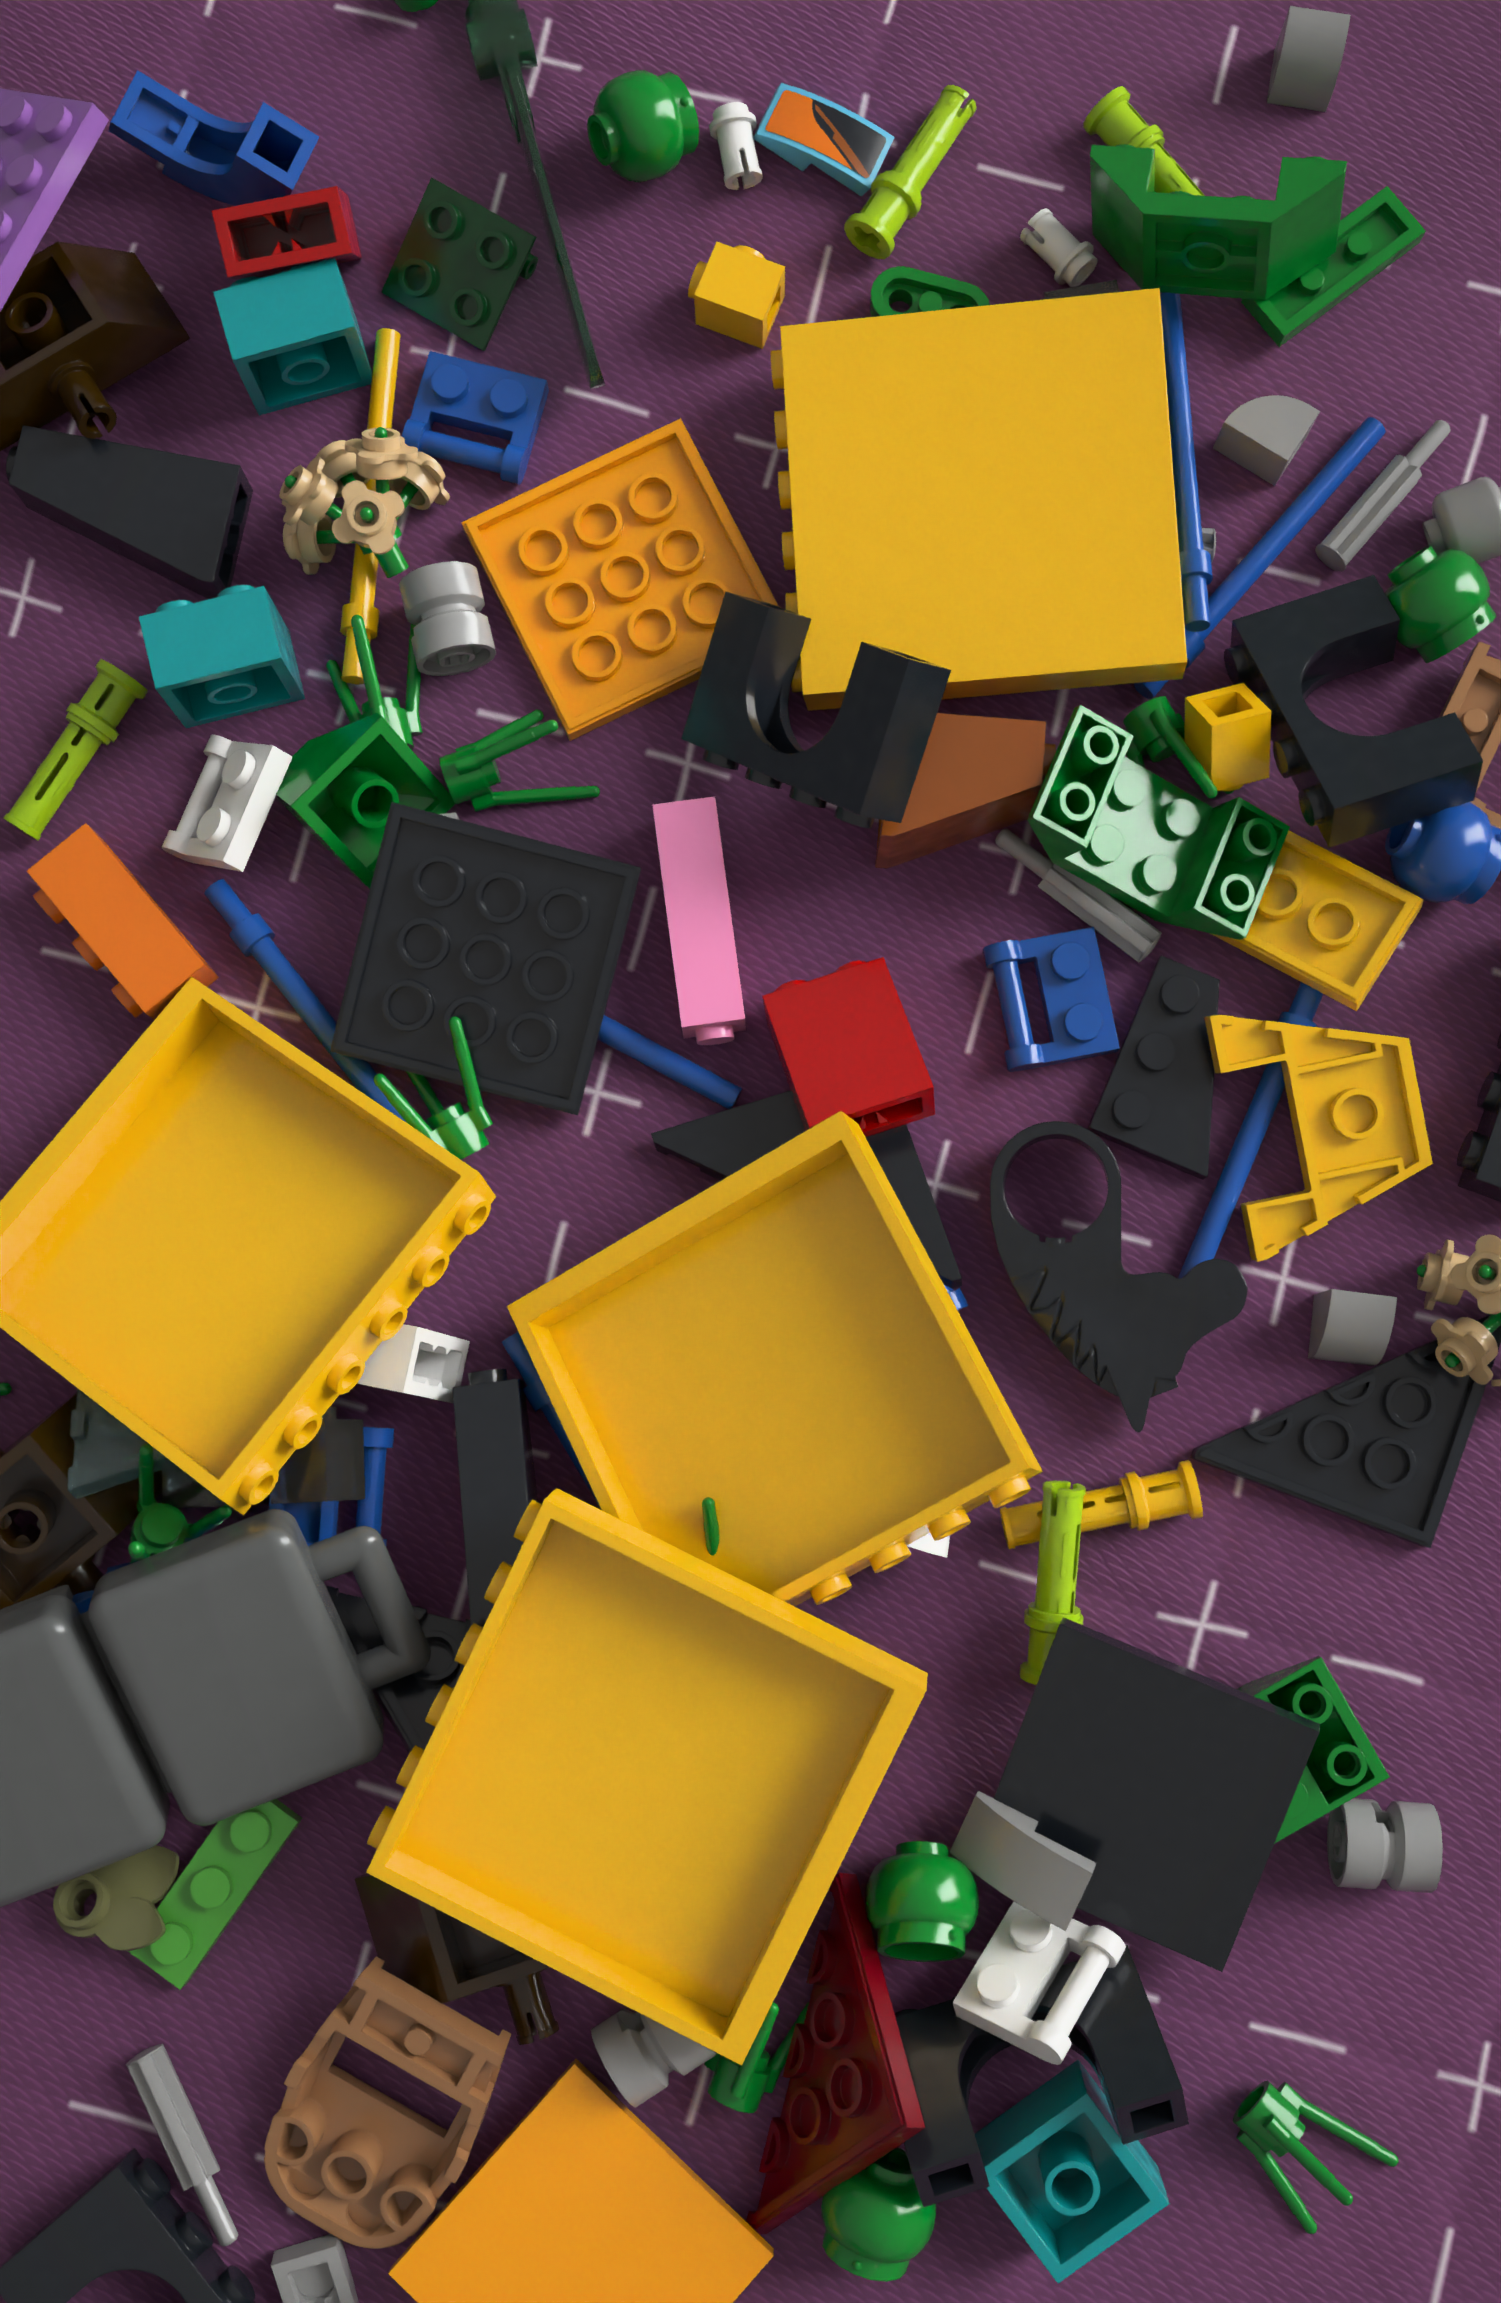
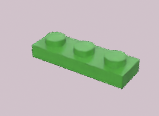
M274 1799L217 1822L157 1908L165 1924L166 1931L164 1935L155 1943L145 1948L128 1952L181 1990L187 1985L303 1818L278 1799Z

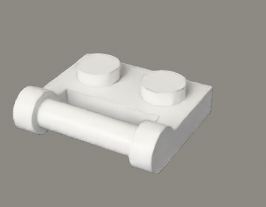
M212 734L203 751L208 756L176 831H168L162 849L175 857L191 863L243 872L292 760V756L273 745L236 742Z
M1013 1901L953 2001L956 2016L1046 2062L1059 2065L1071 2047V2041L1068 2036L1105 1970L1116 1967L1126 1946L1117 1934L1100 1925L1088 1926L1072 1918L1067 1930L1064 1931ZM1072 1951L1080 1955L1078 1963L1045 2020H1031L1069 1952Z

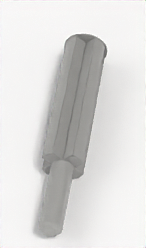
M1436 420L1406 456L1396 455L1321 544L1316 546L1315 551L1318 558L1327 567L1338 572L1344 571L1346 565L1417 484L1422 476L1419 468L1451 431L1446 421Z
M1002 829L995 839L996 844L1043 879L1038 885L1041 890L1090 927H1094L1098 933L1138 963L1145 959L1155 948L1162 932L1119 900L1053 864L1010 830Z
M164 2044L149 2047L130 2059L126 2066L183 2191L192 2186L194 2187L221 2246H228L237 2240L238 2232L212 2177L213 2174L221 2169Z

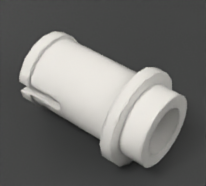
M740 102L727 103L716 108L712 114L713 121L709 125L710 135L718 140L725 175V186L728 189L738 190L737 177L741 176L743 189L753 187L763 179L753 137V131L757 127L756 117L748 111L746 104Z
M1045 208L1036 213L1028 222L1035 230L1031 232L1028 228H1024L1020 236L1021 241L1029 245L1055 271L1054 280L1058 284L1063 285L1067 283L1071 288L1079 286L1089 277L1097 265L1098 260L1092 254L1094 250L1093 245L1088 241L1080 243L1053 216L1049 209Z

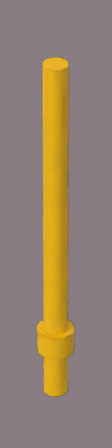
M382 328L376 332L367 429L378 427L392 429L401 338L400 333L393 329ZM370 479L365 485L367 489L376 492V479ZM355 543L350 600L349 603L342 607L340 632L346 636L342 680L346 683L360 685L364 684L355 645L351 619L354 615H360L363 618L369 642H371V639L376 638L378 634L380 611L374 607L378 560L373 552L364 555L357 543Z

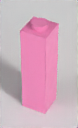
M713 796L652 804L683 1038L696 1037L698 1045L727 1043L735 1039L734 1032L745 1031L746 1026L716 799Z

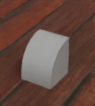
M1296 6L1289 7L1274 50L1267 103L1326 112L1340 70L1351 15Z
M1272 395L1253 399L1238 407L1228 416L1213 449L1275 486L1307 438L1320 411L1301 400L1288 396Z
M1336 1289L1315 1294L1308 1358L1368 1366L1377 1365L1383 1358L1390 1340L1397 1297Z

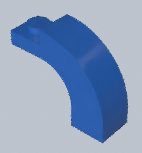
M138 70L119 104L108 130L110 133L164 164L162 174L200 194L233 206L291 195L319 139L318 135L264 102L254 121L233 122L217 117L195 106Z

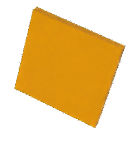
M681 418L461 522L463 530L569 741L698 680L725 591L778 606Z
M575 2059L396 2260L388 2274L417 2303H733L774 2256V2248L580 2061Z

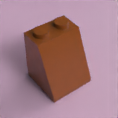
M937 713L902 822L897 823L879 819L875 868L888 869L1027 820L1056 753V744L1045 743L1046 721Z

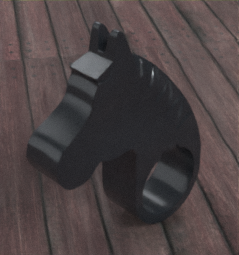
M1050 1121L1032 1125L1017 1133L1006 1143L992 1169L990 1182L991 1221L998 1252L1015 1290L1045 1334L1081 1373L1099 1387L1120 1398L1131 1427L1136 1432H1141L1145 1424L1149 1399L1178 1387L1176 1376L1180 1372L1186 1353L1192 1345L1208 1333L1233 1320L1242 1311L1248 1292L1245 1278L1235 1264L1222 1259L1203 1261L1191 1268L1182 1278H1176L1162 1272L1127 1273L1121 1262V1176L1113 1153L1103 1140L1082 1126L1062 1121ZM1064 1139L1082 1145L1097 1158L1106 1176L1107 1199L1102 1212L1088 1228L1072 1235L1071 1242L1065 1243V1237H1046V1243L1041 1242L1039 1235L1030 1232L1018 1223L1011 1214L1007 1204L1005 1185L1012 1163L1026 1148L1043 1140Z

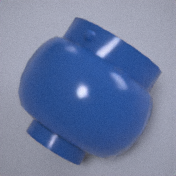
M1471 802L1391 827L1387 834L1385 849L1387 854L1391 855L1390 864L1394 879L1402 888L1428 902L1440 903L1456 900L1465 905L1475 903L1491 888L1501 871V829L1492 825L1487 814Z

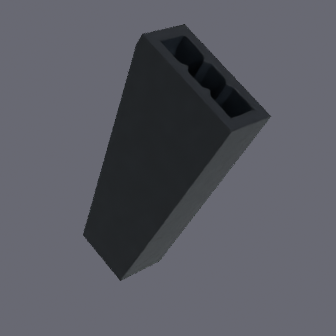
M23 425L18 446H13L9 451L6 475L9 485L28 509L207 599L216 598L219 592L231 587L253 494V489L240 465L106 440L90 439L84 436Z
M507 1369L468 1373L469 1385L453 1387L471 1625L476 1623L482 1627L494 1606L493 1603L484 1599L488 1586L503 1561L513 1566L524 1543L513 1537L515 1530L531 1500L533 1499L538 1502L527 1402L523 1392L525 1385L524 1381L520 1379L508 1380Z

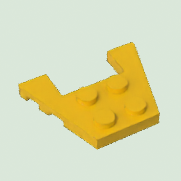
M1227 1015L1204 1017L1215 1073H1225L1280 1061L1305 1189L1300 1192L1240 1204L1251 1260L1259 1262L1271 1258L1279 1253V1249L1304 1235L1309 1236L1328 1225V1221L1357 1204L1362 1205L1433 1164L1409 1038L1238 1018Z

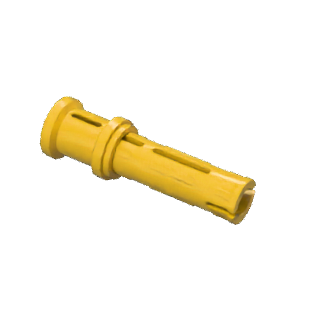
M1189 1460L1181 1461L1175 1470L1139 1477L1135 1471L1125 1473L1124 1477L1119 1478V1485L1086 1491L1083 1498L1081 1533L1126 1523L1129 1524L1130 1529L1136 1528L1138 1531L1148 1529L1149 1523L1152 1521L1188 1514L1192 1520L1202 1518V1500L1191 1462ZM1043 1501L1010 1508H1000L1002 1526L1009 1550L1015 1549L1016 1546L1040 1542Z

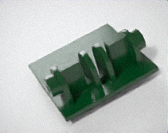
M431 177L381 292L485 351L518 277L521 276L527 280L536 269L538 258L531 254V249L537 237Z

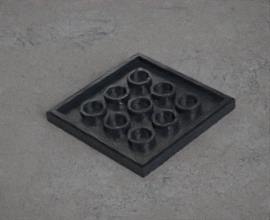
M391 802L330 1052L463 1086L449 1028V1019L456 1016L462 1022L479 1090L578 1115L642 868Z
M1063 1617L994 1799L1039 1821L1035 1832L1096 1863L1092 1877L1077 1906L1078 1909L1223 1972L1318 1737L1320 1724Z

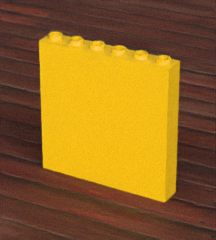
M1160 288L780 326L782 350L771 351V371L774 389H784L785 410L774 411L777 449H788L789 471H778V488L781 510H792L793 531L782 532V552L785 570H795L797 591L786 593L785 602L786 610L811 618L792 679L791 688L792 692H803L808 711L841 707L861 642L903 652L951 670L942 699L1183 679L1187 665Z
M191 976L0 1201V1328L212 1494L244 1516L252 1505L260 1503L271 1493L278 1481L279 1470L294 1451L305 1447L313 1440L321 1427L322 1416L337 1397L349 1392L358 1383L364 1373L365 1362L379 1344L392 1338L400 1330L406 1320L407 1309L425 1287L434 1285L442 1277L448 1267L449 1256L466 1235L475 1233L484 1224L490 1213L491 1203L496 1198V1195L480 1172Z
M842 1111L830 1116L507 1306L601 1510L794 1607L810 1598H813L816 1605H820L842 1595L853 1587L848 1577L870 1565L875 1573H879L899 1564L911 1556L907 1545L931 1533L934 1541L958 1532L971 1523L967 1512L989 1500L994 1508H999L1013 1502L1031 1490L1027 1480L1043 1472L859 1124ZM707 1497L712 1498L715 1502L719 1526V1545L714 1555H710L707 1550L703 1524L702 1501Z
M555 1488L544 1499L542 1504L532 1499L520 1519L513 1537L524 1543L513 1566L503 1561L488 1586L484 1599L493 1603L494 1606L483 1627L476 1623L471 1625L458 1649L454 1661L464 1665L462 1673L454 1688L446 1684L442 1686L427 1714L425 1722L434 1726L435 1729L425 1749L417 1745L412 1748L397 1777L396 1783L405 1787L406 1790L396 1810L386 1805L371 1831L367 1844L377 1850L366 1873L742 2066L927 1691L928 1673Z

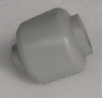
M1480 477L1436 495L1432 502L1433 519L1422 523L1428 546L1431 545L1436 554L1449 549L1463 551L1478 564L1501 556V486L1498 487L1489 477Z

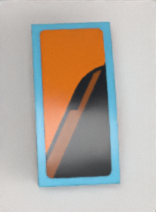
M784 83L777 87L753 136L754 140L802 172L810 164H813L859 196H863L871 188V184L895 138L872 122L830 100Z

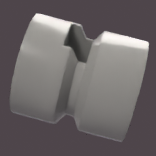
M458 561L439 562L413 570L401 579L399 588L405 615L409 623L416 625L413 628L414 636L411 642L419 672L433 676L456 675L482 667L493 660L496 650L488 617L479 613L485 606L478 571L475 566Z
M1353 1798L1330 1811L1327 1851L1333 1883L1337 1887L1376 1889L1382 1879H1385L1390 1888L1395 1891L1434 1892L1440 1880L1443 1853L1441 1825L1435 1806L1430 1803L1392 1801L1385 1811L1373 1799Z
M626 2008L621 2009L591 2029L594 2045L604 2067L623 2097L635 2108L665 2089L669 2085V2073L673 2070L685 2076L717 2054L664 2025Z

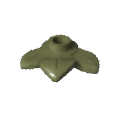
M156 1845L148 1850L60 1884L53 1900V1909L58 1924L66 1933L79 1938L98 1936L109 1948L117 1951H132L155 1943L164 1935L166 1928L161 1915L153 1904L163 1899L174 1884L179 1867L178 1854L168 1848ZM96 1893V1904L92 1912L86 1916L84 1913V1903L91 1894Z

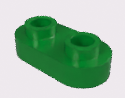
M905 266L892 267L882 272L872 285L870 297V313L872 317L990 305L985 293L973 284ZM902 301L907 303L910 309L905 312H896L890 305L893 302Z

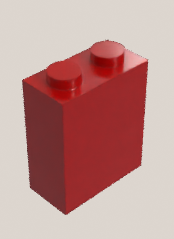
M338 186L211 211L227 277L239 280L245 277L264 278L289 271L296 265L332 258L336 259L337 264L362 259L349 197Z
M884 957L869 962L862 960L852 961L840 966L834 973L810 981H789L779 986L774 992L762 996L767 1025L805 1131L839 1111H842L856 1121L865 1137L935 1115L934 1086Z

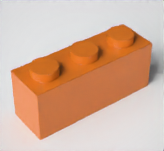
M87 823L82 825L27 870V873L41 888L32 895L33 898L56 924H60L64 919L68 920L80 935L71 942L94 970L98 971L104 965L119 982L111 991L135 1018L144 1012L155 1020L191 976L206 987L219 978L108 844Z

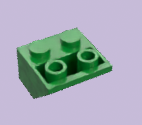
M1322 1657L1311 1658L1246 1683L1237 1689L1320 1724L1318 1737L1275 1843L1390 1778Z

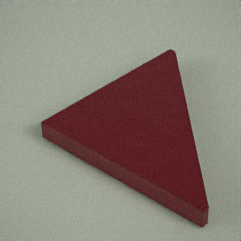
M838 1873L830 1885L829 1891L833 1894L834 1906L828 1929L819 1930L806 1981V1983L814 1985L804 2024L796 2023L782 2076L790 2078L781 2116L772 2117L760 2163L759 2172L766 2173L758 2208L757 2211H749L746 2222L759 2234L769 2233L823 2197L832 2188L850 2179L926 2128L856 1874Z

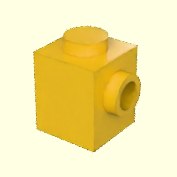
M716 241L708 263L703 261L697 263L689 284L688 297L694 299L696 325L763 349L785 297V266L766 260L760 252L751 247L743 245L731 247Z
M1244 683L1185 697V742L1203 766L1218 791L1237 790L1244 784L1269 778L1271 710Z

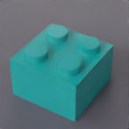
M335 258L296 265L289 271L264 278H241L233 282L228 288L213 291L233 363L259 416L371 384L372 370L357 318Z
M250 585L231 586L219 592L216 598L196 603L186 600L170 601L160 605L155 613L139 616L155 689L185 728L305 699L289 629L264 586L256 588Z
M1076 2060L975 2133L990 2187H987V2190L1057 2283L1063 2281L1170 2204L1158 2165L1139 2140L1122 2144L1106 2096L1079 2060Z

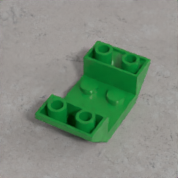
M1127 144L1116 146L1092 145L1090 152L1092 235L1142 290L1160 288L1162 293L1267 300L1336 252L1347 161L1327 160L1316 156L1306 158L1282 157L1276 199L1260 200L1250 196H1235L1232 198L1201 196L1182 191L1157 193L1154 192L1155 149L1136 148Z
M1082 705L1075 707L1027 819L1052 863L1157 922L1238 940L1246 938L1290 826L1240 797L1214 808L1125 757L1134 735Z

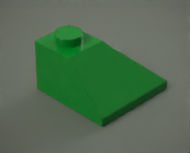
M378 713L307 741L292 756L283 781L276 793V798L302 826L369 889L391 802L435 814H445L455 805L445 787Z

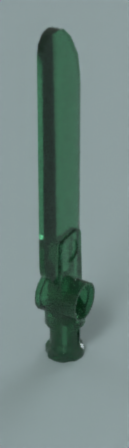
M468 0L469 6L465 12L467 22L465 27L479 81L495 77L498 79L517 143H520L588 385L590 389L605 386L538 146L533 115L522 75V70L538 66L524 8L520 9L517 0Z

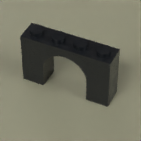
M1374 575L1232 620L1230 648L1224 651L1225 667L1234 685L1244 683L1271 710V740L1273 742V754L1277 768L1284 778L1291 777L1299 791V805L1306 823L1310 827L1318 826L1329 848L1437 813L1447 808L1474 801L1483 764L1482 757L1455 712L1389 734L1359 736L1344 733L1326 725L1306 705L1305 699L1325 683L1393 661L1400 618Z
M725 591L681 739L704 748L702 759L709 763L732 770H738L739 764L748 767L745 778L750 781L776 789H781L782 783L791 786L789 797L796 801L818 808H826L827 802L837 806L834 817L844 822L864 828H872L874 819L901 823L951 670L903 652L861 642L839 713L833 725L818 743L804 751L797 742L791 728L788 701L792 679L811 618L767 602Z
M1125 1945V1951L1116 1967L1105 1970L1068 2036L1071 2041L1070 2049L1080 2054L1096 2072L1123 2145L1189 2124L1180 2080L1128 1945ZM1079 1960L1061 1966L1031 2020H1045ZM956 1996L952 2000L923 2009H905L895 2013L926 2127L904 2142L912 2175L923 2207L990 2187L969 2118V2095L972 2084L985 2063L1001 2050L1012 2046V2044L957 2017L953 2006Z
M135 2148L17 2249L0 2266V2294L7 2303H66L91 2281L118 2270H140L161 2277L180 2293L186 2303H255V2292L246 2275L233 2265L227 2267L213 2249L212 2235L203 2220L193 2212H184L169 2192L171 2184L163 2169L150 2158L143 2159Z

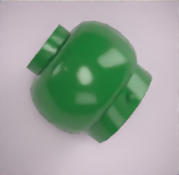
M635 70L608 81L600 89L594 104L593 115L589 116L587 122L589 142L598 161L604 166L609 165L615 173L633 182L650 181L668 174L677 166L682 156L695 152L699 142L698 117L693 99L683 81L671 72L657 76L645 70Z
M1429 545L1404 560L1387 574L1392 585L1385 594L1400 618L1397 641L1408 648H1416L1425 663L1432 662L1459 647L1487 627L1497 617L1487 602L1490 596V587L1485 573L1479 564L1463 551L1449 549L1436 554L1432 546Z
M911 1841L898 1844L896 1846V1855L882 1859L872 1870L866 1885L865 1908L871 1926L878 1932L877 1951L889 1958L916 1962L949 1961L965 1955V1935L971 1931L976 1922L979 1906L978 1889L972 1873L962 1861L949 1857V1848L946 1845L928 1841Z
M896 2147L850 2179L832 2188L822 2197L821 2217L826 2227L822 2246L828 2257L839 2267L869 2280L888 2282L900 2279L906 2273L909 2261L924 2249L931 2237L936 2218V2204L923 2207L905 2150Z

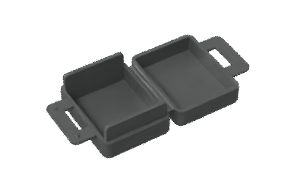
M271 1509L105 1574L97 1582L89 1609L85 1613L81 1614L76 1604L72 1601L73 1594L69 1585H62L1 1609L0 1908L156 1846L162 1840L166 1830L170 1809L167 1793H173L183 1816L189 1822L195 1825L206 1826L375 1759L383 1747L384 1716L373 1690L421 1671L426 1667L431 1657L428 1641L380 1533L368 1526H358L308 1546L296 1519L287 1511ZM350 1571L354 1574L384 1642L383 1645L358 1655L353 1648L324 1581Z

